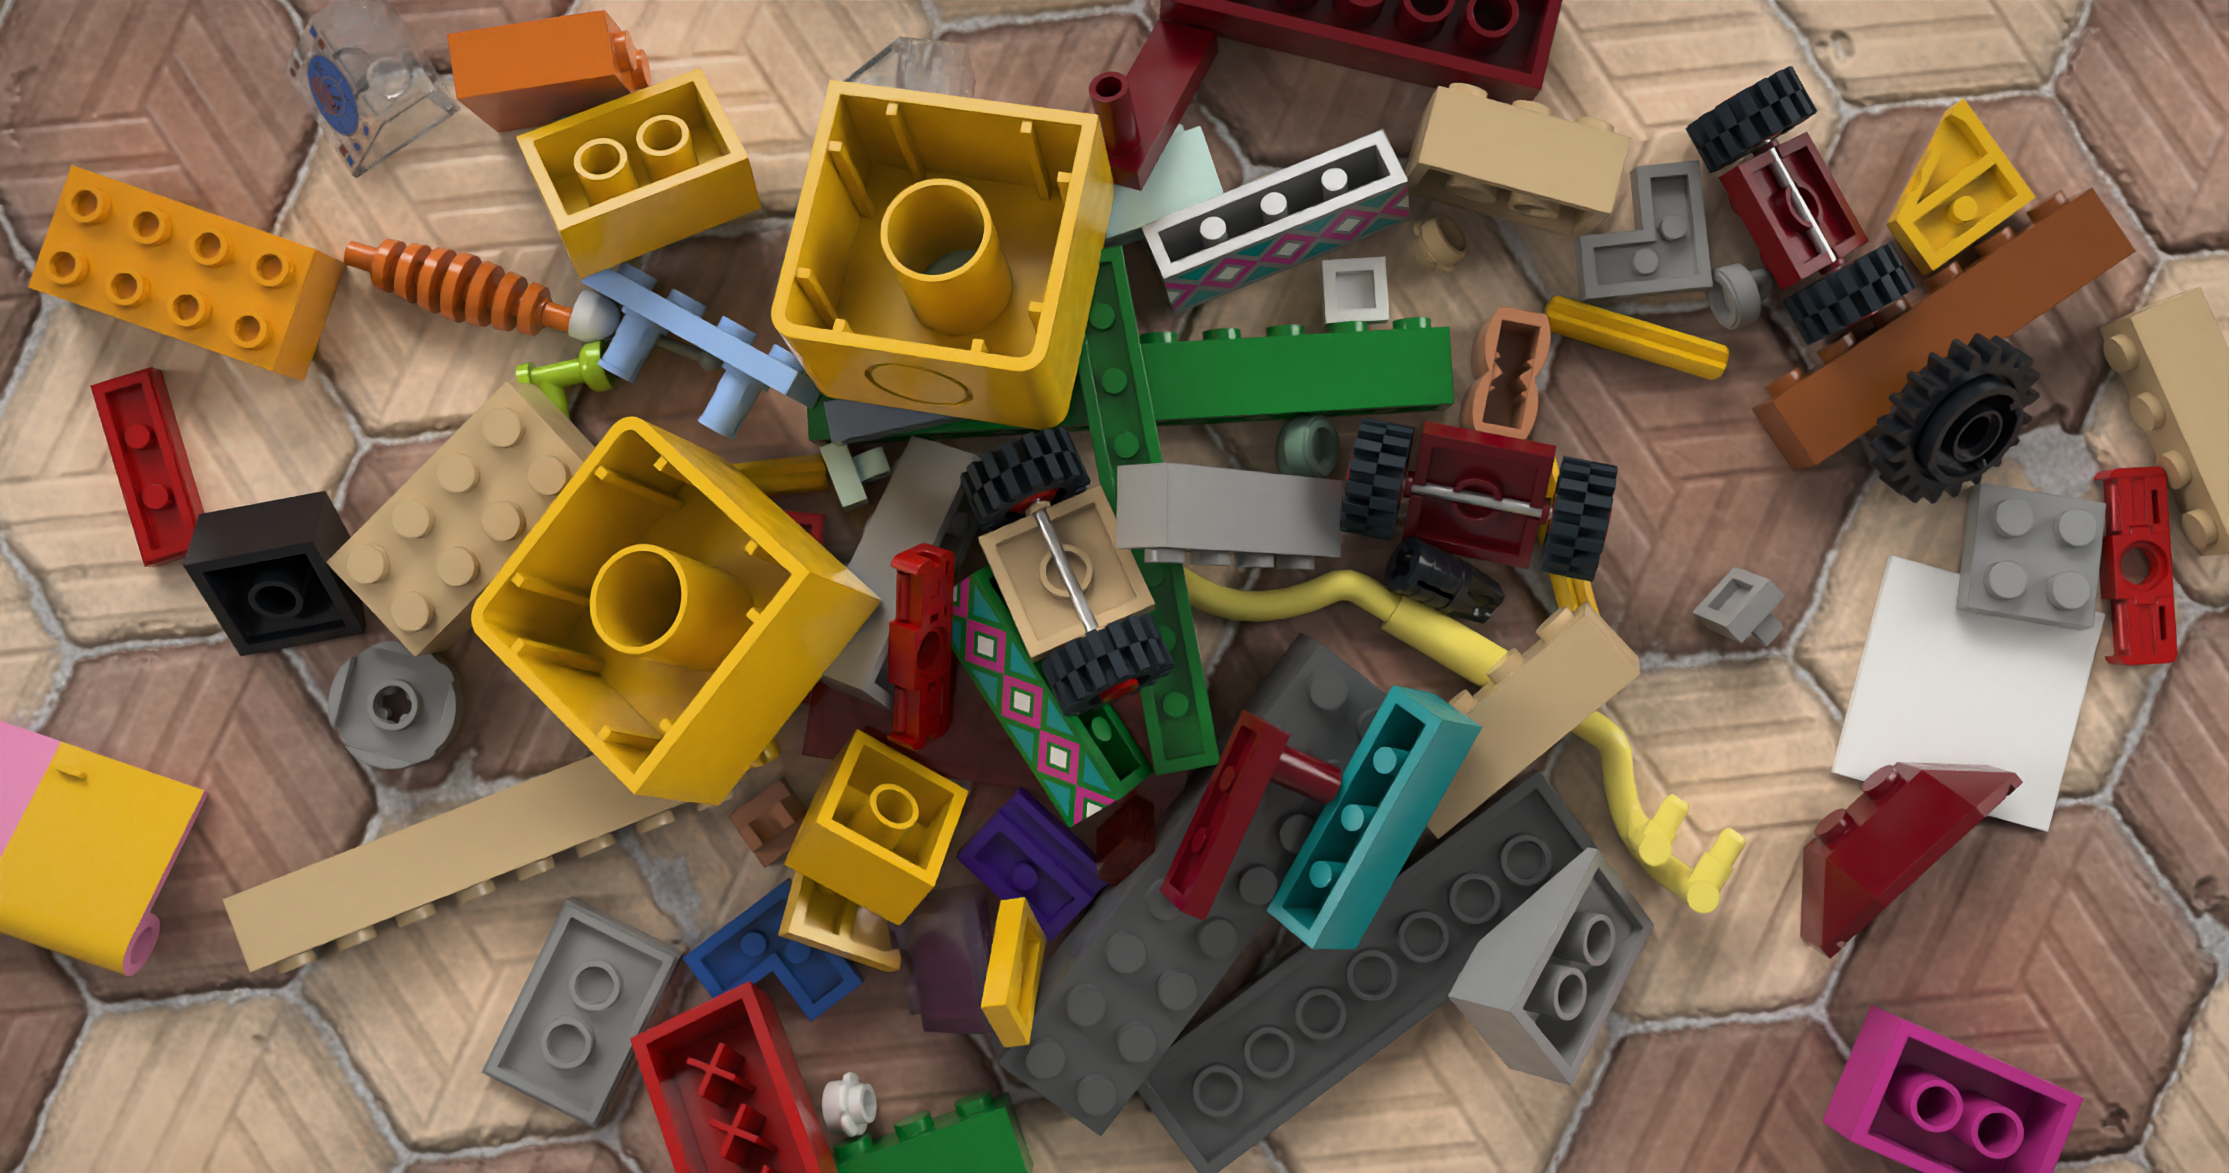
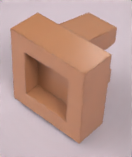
M783 777L734 811L728 818L763 867L766 868L790 851L807 813V809Z

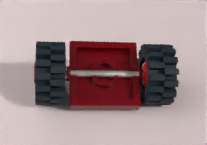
M1789 66L1775 72L1768 78H1763L1754 85L1745 88L1720 103L1715 109L1706 112L1699 119L1689 124L1686 131L1710 173L1716 172L1750 153L1753 154L1754 158L1737 165L1718 178L1728 194L1731 208L1741 217L1760 251L1762 263L1773 274L1781 290L1801 281L1816 271H1819L1821 276L1829 272L1827 276L1782 301L1806 345H1810L1842 328L1846 329L1880 311L1883 306L1909 293L1917 286L1892 242L1884 244L1844 267L1840 266L1846 263L1843 256L1868 243L1869 240L1808 132L1782 144L1775 139L1817 113L1815 105L1793 66Z
M1362 418L1346 477L1340 531L1391 541L1404 491L1403 498L1409 499L1402 540L1414 536L1425 543L1432 544L1440 550L1454 555L1529 569L1539 525L1546 526L1547 523L1539 571L1590 582L1594 580L1610 523L1614 499L1613 494L1617 481V466L1564 456L1551 504L1552 498L1546 497L1555 459V445L1425 421L1415 471L1409 470L1406 478L1415 427Z

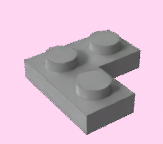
M1700 161L1636 166L1630 171L1636 230L1583 235L1574 240L1580 302L1587 303L1706 291L1713 287Z

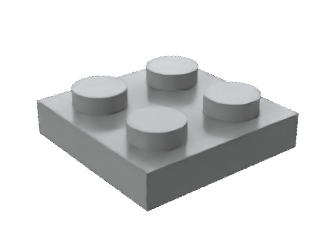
M1987 483L1970 486L1956 610L2076 630L2093 628L2106 503Z

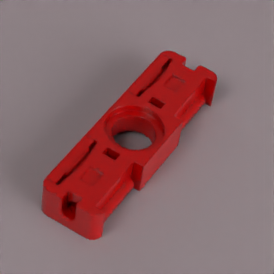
M2158 466L2116 468L2100 471L2094 476V481L2103 480L2104 503H2106V536H2103L2099 568L2101 599H2110L2114 649V655L2105 656V660L2112 665L2172 663L2177 658L2178 650L2166 472ZM2133 548L2143 552L2149 563L2148 574L2139 584H2133L2128 581L2123 575L2121 568L2123 557Z
M925 542L895 555L890 566L897 569L896 616L894 620L889 622L888 683L894 685L893 732L887 735V739L914 751H918L926 746L927 737L933 740L942 737L949 725L955 556L950 550Z

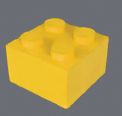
M856 729L825 770L784 865L900 926L934 888L969 791Z

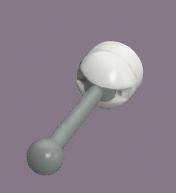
M584 289L577 298L570 317L569 336L586 343L604 339L605 342L612 340L621 323V315L616 304L603 294ZM660 335L655 344V347L698 361L702 369L708 372L718 371L724 362L705 350Z

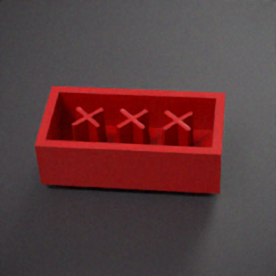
M751 981L630 1038L675 1173H838L774 1001Z

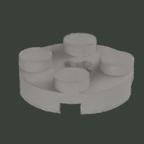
M384 641L370 646L371 648L364 650L357 657H351L341 666L330 688L328 698L329 717L333 728H339L342 738L347 742L348 746H345V748L361 762L383 769L411 767L438 758L457 735L464 714V693L461 688L463 679L458 668L454 664L447 662L440 653L415 657L400 641ZM400 687L406 691V699L411 701V710L408 714H402L398 723L391 720L392 710L383 706V698L385 695H395Z

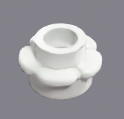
M848 1072L844 1074L843 1080L831 1081L825 1086L822 1097V1110L826 1126L830 1132L834 1134L845 1133L849 1137L860 1136L865 1132L867 1124L875 1119L877 1110L875 1092L870 1084L860 1082L859 1076L854 1072Z

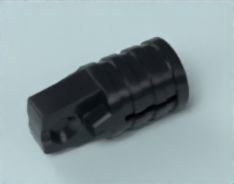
M1414 536L1402 540L1394 549L1387 563L1385 583L1390 590L1403 594L1412 600H1418L1419 603L1428 607H1434L1435 610L1441 613L1484 624L1505 598L1500 584L1468 561L1455 557L1453 554L1440 550L1438 547L1425 543Z

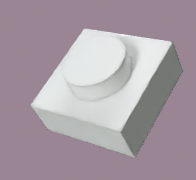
M1386 256L1321 261L1319 268L1323 327H1329L1330 324L1344 321H1366L1368 325L1386 324L1389 321Z

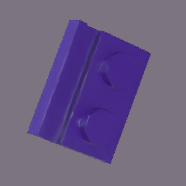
M1022 786L968 839L956 855V858L1002 900L1025 897L1049 943L1093 900L1094 895L1104 885L1107 886L1114 877V870Z

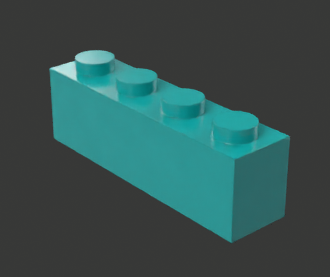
M1392 685L1346 767L1336 796L1325 805L1266 911L1311 949H1356L1480 733L1482 726L1434 693Z

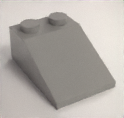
M1587 847L1477 943L1463 970L1459 973L1448 997L1509 1069L1571 1086L1654 924L1600 850Z

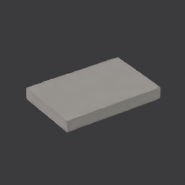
M574 897L567 899L481 1073L596 1129L602 1123L635 1056L630 1038L648 1029L685 952Z

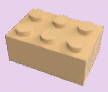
M1453 83L1449 85V88L1437 87L1418 119L1404 173L1408 179L1409 195L1573 239L1587 235L1611 215L1632 137L1614 133V126L1600 119L1581 117L1573 122L1550 116L1551 110L1537 102L1517 100L1512 105L1487 99L1488 94L1485 90L1470 84Z

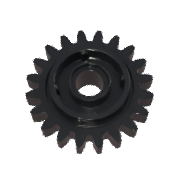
M1976 333L1968 346L1959 339L1953 340L1947 357L1942 358L1935 352L1930 353L1927 366L1919 372L1909 371L1907 374L1908 383L1901 392L1892 393L1888 399L1893 404L1890 413L1877 418L1876 424L1886 431L1870 443V447L1879 453L1871 462L1872 466L1881 473L1879 479L1899 495H1904L1913 503H1917L1924 497L1931 504L1938 501L1943 491L1954 498L1958 496L1963 483L1971 481L1975 485L1979 484L1982 474L1992 466L1999 467L2002 464L2001 458L2009 448L2018 445L2020 440L2017 435L2021 427L2033 419L2031 415L2023 410L2040 397V393L2031 388L2040 378V373L2030 367L2034 362L2033 358L1998 335H1994L1989 340L1980 333Z

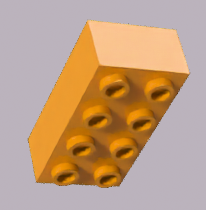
M71 165L28 287L257 367L305 381L346 265L344 262L317 249Z

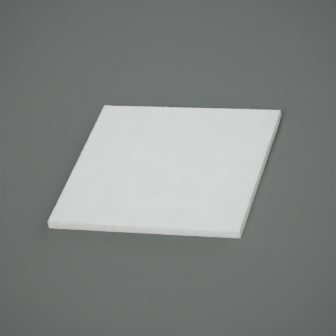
M1888 556L1831 772L1865 782L1878 769L1886 765L1893 766L1897 762L1989 765L2016 773L2023 783L2014 792L2007 795L2005 800L1987 816L2048 832L2105 614L2095 611L2093 628L2076 630L1956 610L1960 574L1897 556Z

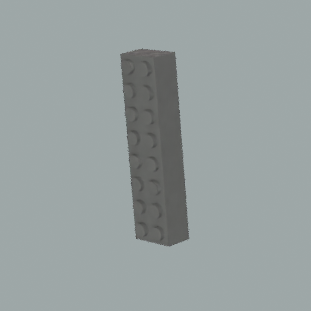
M1300 632L1217 740L1219 758H1221L1238 718L1244 709L1270 721L1291 734L1286 745L1339 767L1343 775L1387 694L1321 642ZM1217 764L1196 768L1148 830L1147 841L1139 852V846L1142 844L1143 838L1132 851L1128 861L1115 873L1113 880L1102 890L1041 970L1029 1045L1004 1048L995 1031L990 1036L997 1063L1099 1136H1102L1271 914L1266 910L1326 804L1319 803L1269 782L1208 916L1203 921L1181 912L1159 891Z

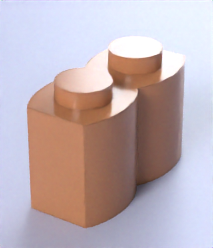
M1501 306L1482 323L1475 335L1471 350V369L1475 381L1470 385L1462 400L1459 413V427L1524 440L1527 438L1534 426L1538 412V390L1534 379L1542 370L1550 349L1551 332L1547 315Z

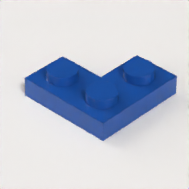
M789 877L684 956L683 959L712 998L748 981L755 984L773 971L810 1022H812L861 985L865 978L852 960L778 936L793 882Z

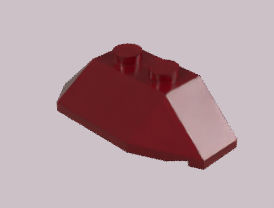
M1897 762L1893 766L1886 765L1875 771L1863 783L1861 790L1864 793L1847 809H1837L1823 818L1814 830L1816 837L1804 847L1800 937L1808 946L1831 959L1854 935H1857L1924 872L2005 800L2007 795L2014 792L2023 781L2014 772L1989 765Z

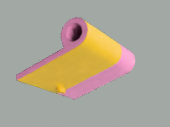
M0 721V933L124 976H133L143 967L154 950L160 931V919L150 911L208 796V792Z

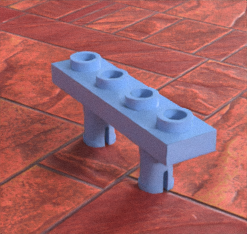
M626 262L621 263L617 272L608 268L583 278L582 283L622 304L621 312L625 313L603 358L598 362V365L635 384L642 366L651 350H653L661 333L667 336L669 331L724 361L721 367L726 369L705 411L698 420L699 423L713 431L735 440L761 390L768 392L770 387L813 409L821 392L809 377L803 375L805 370L794 354L776 344L773 345L768 355L752 347L758 336L756 333L725 316H722L717 327L701 319L707 309L706 306L673 288L667 299L652 292L657 279Z

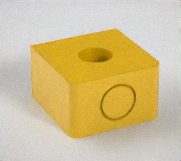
M830 80L771 310V318L775 328L816 388L823 395L836 399L1036 430L1053 428L1060 424L1066 417L1070 406L1100 265L1101 249L1104 247L1115 195V187L1099 115ZM957 250L977 251L967 263L954 271L940 275L923 274L933 261L944 254Z
M625 417L617 421L609 429L479 596L472 609L471 622L478 637L634 795L719 806L820 680L824 671L839 656L879 606L882 599L724 457L638 417ZM679 604H680V609H679L678 615H677V617H676V619H675V615H676L678 606H679Z

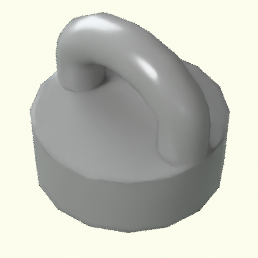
M1732 263L1712 270L1713 287L1707 289L1706 293L1710 309L1717 321L1729 330H1735L1755 323L1760 315V303L1767 298L1774 287L1775 278L1773 274L1766 268L1748 271L1740 263Z

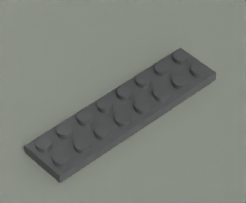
M1532 769L1402 867L1356 949H1311L1304 942L1300 943L1180 1033L1137 1091L1198 1173L1220 1172L1450 999L1448 995L1477 943L1587 847L1598 848L1542 773L1537 769Z

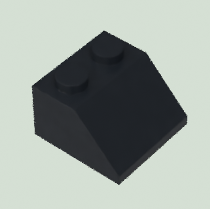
M326 491L199 514L183 566L240 656L365 633L366 620L362 600L326 563L351 538Z

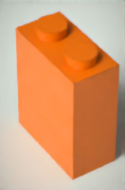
M606 10L447 34L456 99L498 133L548 125L561 116L583 112L652 85L650 67L645 51L643 49L637 50L633 45L629 31L621 30Z

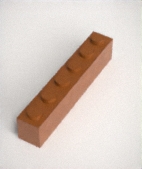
M2093 187L2070 198H2067L2062 190L2045 198L2026 211L2031 220L2030 223L2015 233L2009 225L2005 226L1973 247L1979 257L1963 268L1955 260L1928 276L1921 282L1927 292L1910 303L1902 296L1882 307L1880 311L1869 317L1874 327L1857 339L1849 331L1818 350L1816 353L1822 362L1803 374L1797 366L1767 384L1764 388L1770 397L1753 407L1752 410L1793 471L1818 465L1878 425L1876 424L1877 418L1889 414L1893 406L1888 399L1892 393L1901 392L1908 383L1907 374L1909 371L1919 372L1927 366L1930 353L1935 352L1942 358L1947 357L1953 340L1959 339L1968 346L1976 333L1982 334L1989 340L1994 335L2006 339L2136 252Z

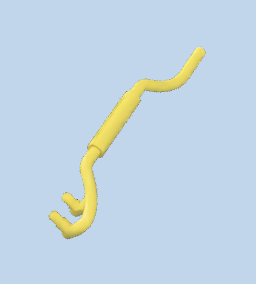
M1183 565L1190 606L1204 613L1232 621L1265 622L1284 620L1314 612L1339 601H1349L1382 620L1381 629L1480 688H1483L1491 681L1486 675L1487 671L1503 655L1509 652L1445 613L1435 610L1434 607H1428L1419 603L1418 600H1412L1403 594L1394 592L1374 578L1351 569L1332 570L1309 581L1286 588L1246 591L1221 586ZM1595 711L1570 732L1590 743L1599 751L1608 807L1620 838L1634 860L1658 884L1682 899L1695 912L1703 914L1714 911L1720 902V891L1734 870L1732 866L1746 844V837L1729 827L1722 830L1710 851L1704 852L1694 869L1672 854V844L1678 836L1675 834L1689 812V803L1674 794H1670L1665 797L1652 819L1647 818L1637 794L1633 774L1631 745L1624 731L1607 716Z

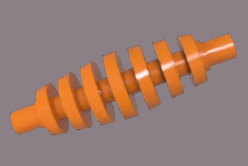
M394 239L384 240L377 248L350 241L345 249V265L370 272L374 287L387 293L395 291L398 298L409 303L418 301L422 309L433 314L441 312L443 318L457 323L466 320L469 325L487 327L492 323L494 329L508 332L517 326L520 334L536 336L545 327L568 333L573 308L554 303L548 287L537 282H532L528 286L527 279L524 276L512 271L505 274L503 267L490 261L482 263L477 255L467 252H461L457 255L454 250L440 247L431 250L428 245L411 243L406 246L404 241Z

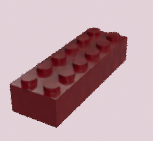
M1161 0L1159 20L1216 32L1218 37L1437 89L1438 86L1449 88V85L1453 83L1470 84L1485 90L1488 94L1487 99L1512 105L1517 100L1533 101L1542 89L1563 0Z

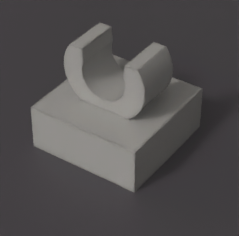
M1734 566L1692 613L1707 629L1741 644L1746 638L1749 639L1753 635L1763 646L1767 647L1784 629L1782 624L1770 612L1785 596L1770 579Z

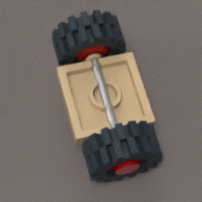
M1052 428L1042 429L1036 436H1034L1033 432L1022 435L1021 439L1017 442L1012 443L1010 439L1000 444L1001 449L996 452L991 450L985 452L980 456L982 461L971 462L966 467L967 471L961 473L960 483L980 528L985 532L992 531L978 537L980 546L1032 663L1050 656V658L1044 659L1042 668L1063 715L1066 717L1071 715L1078 716L1088 710L1089 712L1099 710L1103 705L1117 703L1120 701V698L1127 695L1132 696L1140 692L1142 687L1151 686L1159 681L1158 678L1167 676L1171 672L1170 670L1175 668V663L1153 616L1147 614L1155 610V602L1131 550L1116 548L1117 519L1101 485L1087 490L1086 486L1090 485L1091 480L1069 432H1065V429L1058 428L1055 431Z

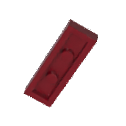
M1158 20L1126 77L1118 72H1105L1099 74L1091 81L1089 94L1094 114L1099 115L1114 184L1142 191L1219 51L1216 32Z
M1243 709L1159 891L1181 912L1205 921L1268 783L1272 782L1314 801L1327 804L1333 800L1340 788L1342 780L1340 768L1286 745L1291 734L1270 721Z

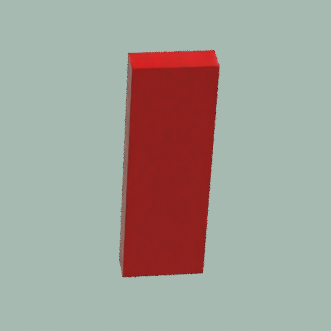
M149 367L90 385L144 567L155 568L186 558L198 516L204 513L162 370Z

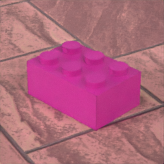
M1871 1004L1822 1122L1849 1141L1923 1173H2053L2084 1098L2046 1079Z

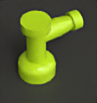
M604 339L588 342L583 345L579 352V358L536 367L532 362L520 364L516 367L517 382L535 384L569 420V406L564 387L586 383L590 389L596 392H604L617 388L618 376L598 365L599 360L603 358L609 347Z

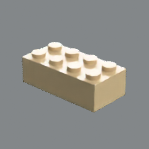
M506 381L326 563L415 657L447 651L472 627L471 614L476 600L595 447L535 384Z

